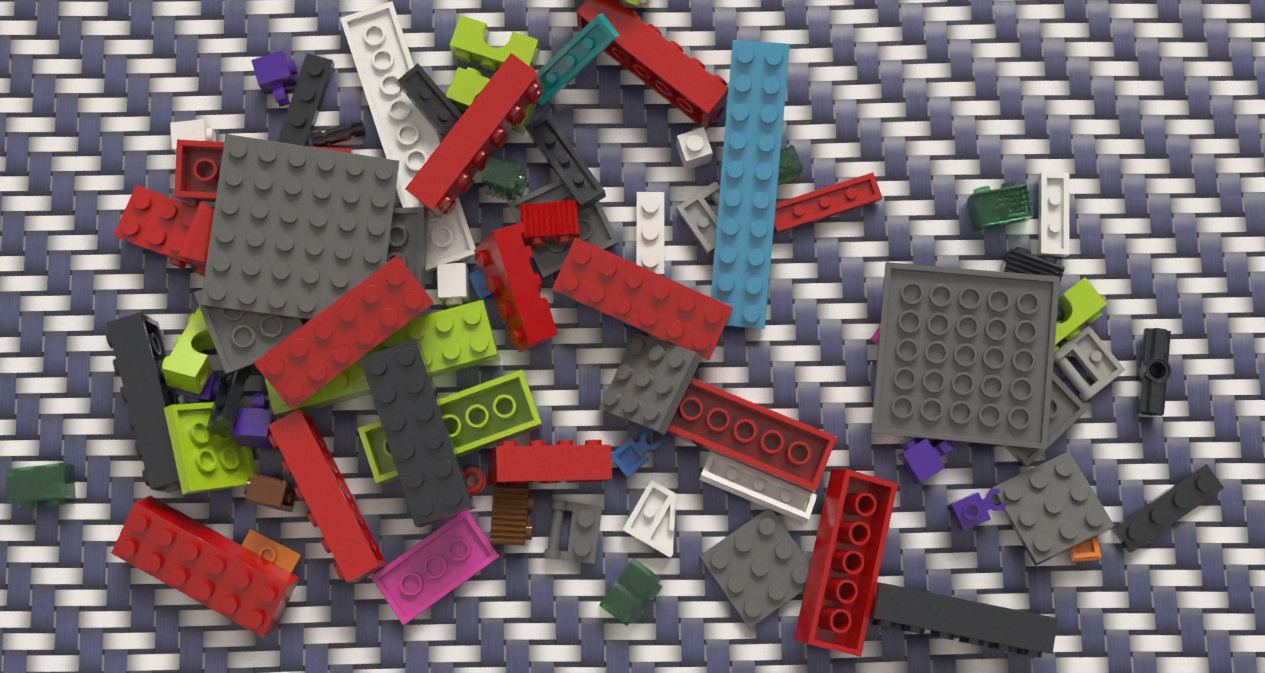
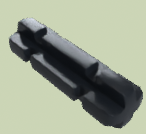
M355 120L350 122L351 125L345 123L325 129V132H314L311 134L314 147H325L326 143L332 145L352 139L351 136H363L366 134L363 121Z

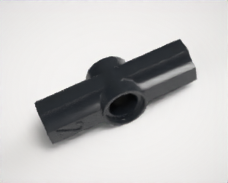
M1145 328L1143 332L1141 364L1136 371L1139 380L1136 413L1141 415H1164L1166 385L1172 372L1168 362L1171 331L1167 329ZM1150 366H1154L1157 369V379L1151 376L1149 372Z

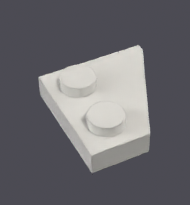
M651 480L623 528V531L670 558L673 555L676 493Z

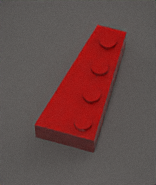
M523 222L493 231L474 250L476 264L485 275L486 286L497 302L498 313L505 320L509 329V338L512 344L517 347L519 353L544 344L558 335L548 301L540 296L542 282L539 273L535 274L530 264L529 258L533 257L530 245L525 247L521 233L526 232Z
M543 440L528 441V446H517V441H501L500 446H496L487 452L488 486L498 485L501 482H510L512 485L531 484L533 481H538L540 484L561 483V481H566V483L606 482L612 479L611 445H602V440H585V445H574V440H559L557 445L546 446V441Z

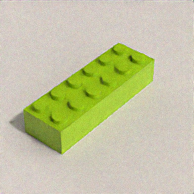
M523 370L439 399L459 457L543 427ZM380 420L358 428L375 482L379 485H384L398 480L399 476Z

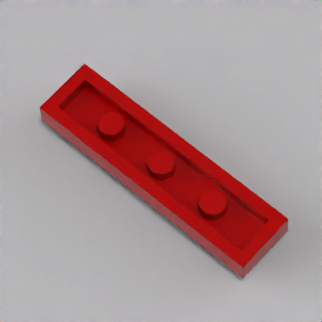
M874 173L862 175L776 203L775 233L778 234L881 201L882 195Z

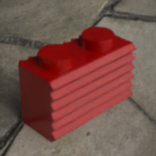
M576 200L520 204L521 222H523L526 231L522 233L524 243H529L531 247H540L546 245V241H557L559 245L572 244L575 237L580 239Z

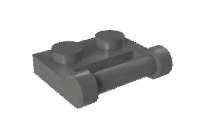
M551 500L550 509H553L548 549L544 551V558L595 564L602 506ZM564 511L572 512L568 552L559 551Z

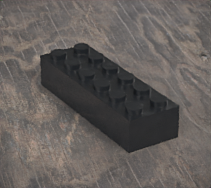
M141 312L107 322L108 332H106V340L109 347L113 348L116 359H113V366L116 374L121 376L123 386L120 387V393L123 401L128 403L130 414L127 415L129 426L135 431L138 440L135 442V449L138 457L143 459L145 469L142 470L144 482L147 486H150L151 490L166 493L180 490V480L164 412L165 407L178 405L180 401L178 395L175 394L176 388L167 386L164 373L161 370L167 353L159 323Z
M414 339L360 358L415 527L421 528L475 509L476 506L421 344Z
M881 582L876 584L869 617L873 618V625L895 629V624L898 623L902 624L901 630L924 634L925 629L931 630L930 636L954 640V635L959 636L958 642L983 646L984 641H987V648L1013 652V647H1016L1017 654L1042 658L1043 653L1053 654L1058 618Z

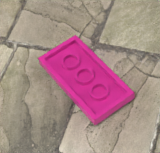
M466 511L458 514L371 576V579L401 623L406 625L500 556L493 545L490 544V541L470 512Z

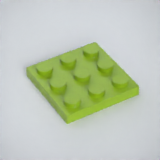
M214 402L178 404L164 408L182 494L245 487L247 479L252 478V475L257 473L251 447L238 446L235 438L230 434V428H226L216 435L206 430Z

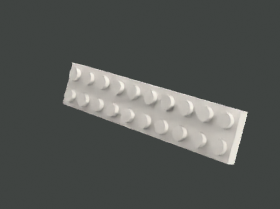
M391 1L342 17L340 20L386 158L400 161L396 189L402 207H425L415 200L405 188L439 146L440 140L436 129L395 83L414 67V63L394 4ZM459 197L455 200L457 205L448 216L444 214L441 219L428 210L426 273L437 270V264L457 263L475 257L474 250L476 247Z

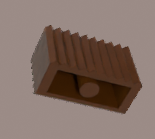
M256 473L252 475V478L247 479L244 495H247L246 502L292 512L297 498L294 486L297 484Z
M494 485L490 544L526 546L527 540H532L533 523H528L529 511H534L535 494H530L529 487Z

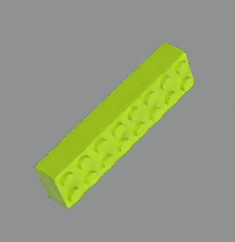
M483 300L413 318L362 356L365 357L416 339L421 344L432 378L500 359L487 307ZM360 359L292 410L265 378L273 415L279 418L298 409L308 412L371 394Z

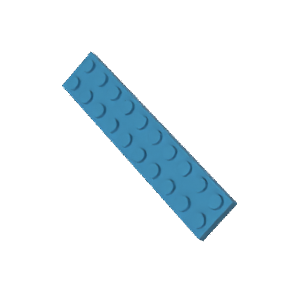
M733 40L711 286V298L733 307L726 326L765 329L790 44L742 40Z

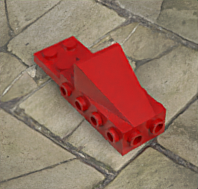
M136 185L114 233V237L170 258L168 263L185 269L186 265L195 268V273L204 277L214 209L199 201H195L194 204L186 201L181 202Z

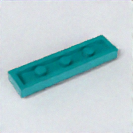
M603 13L597 15L538 71L543 85V94L538 101L541 106L549 102L620 36Z

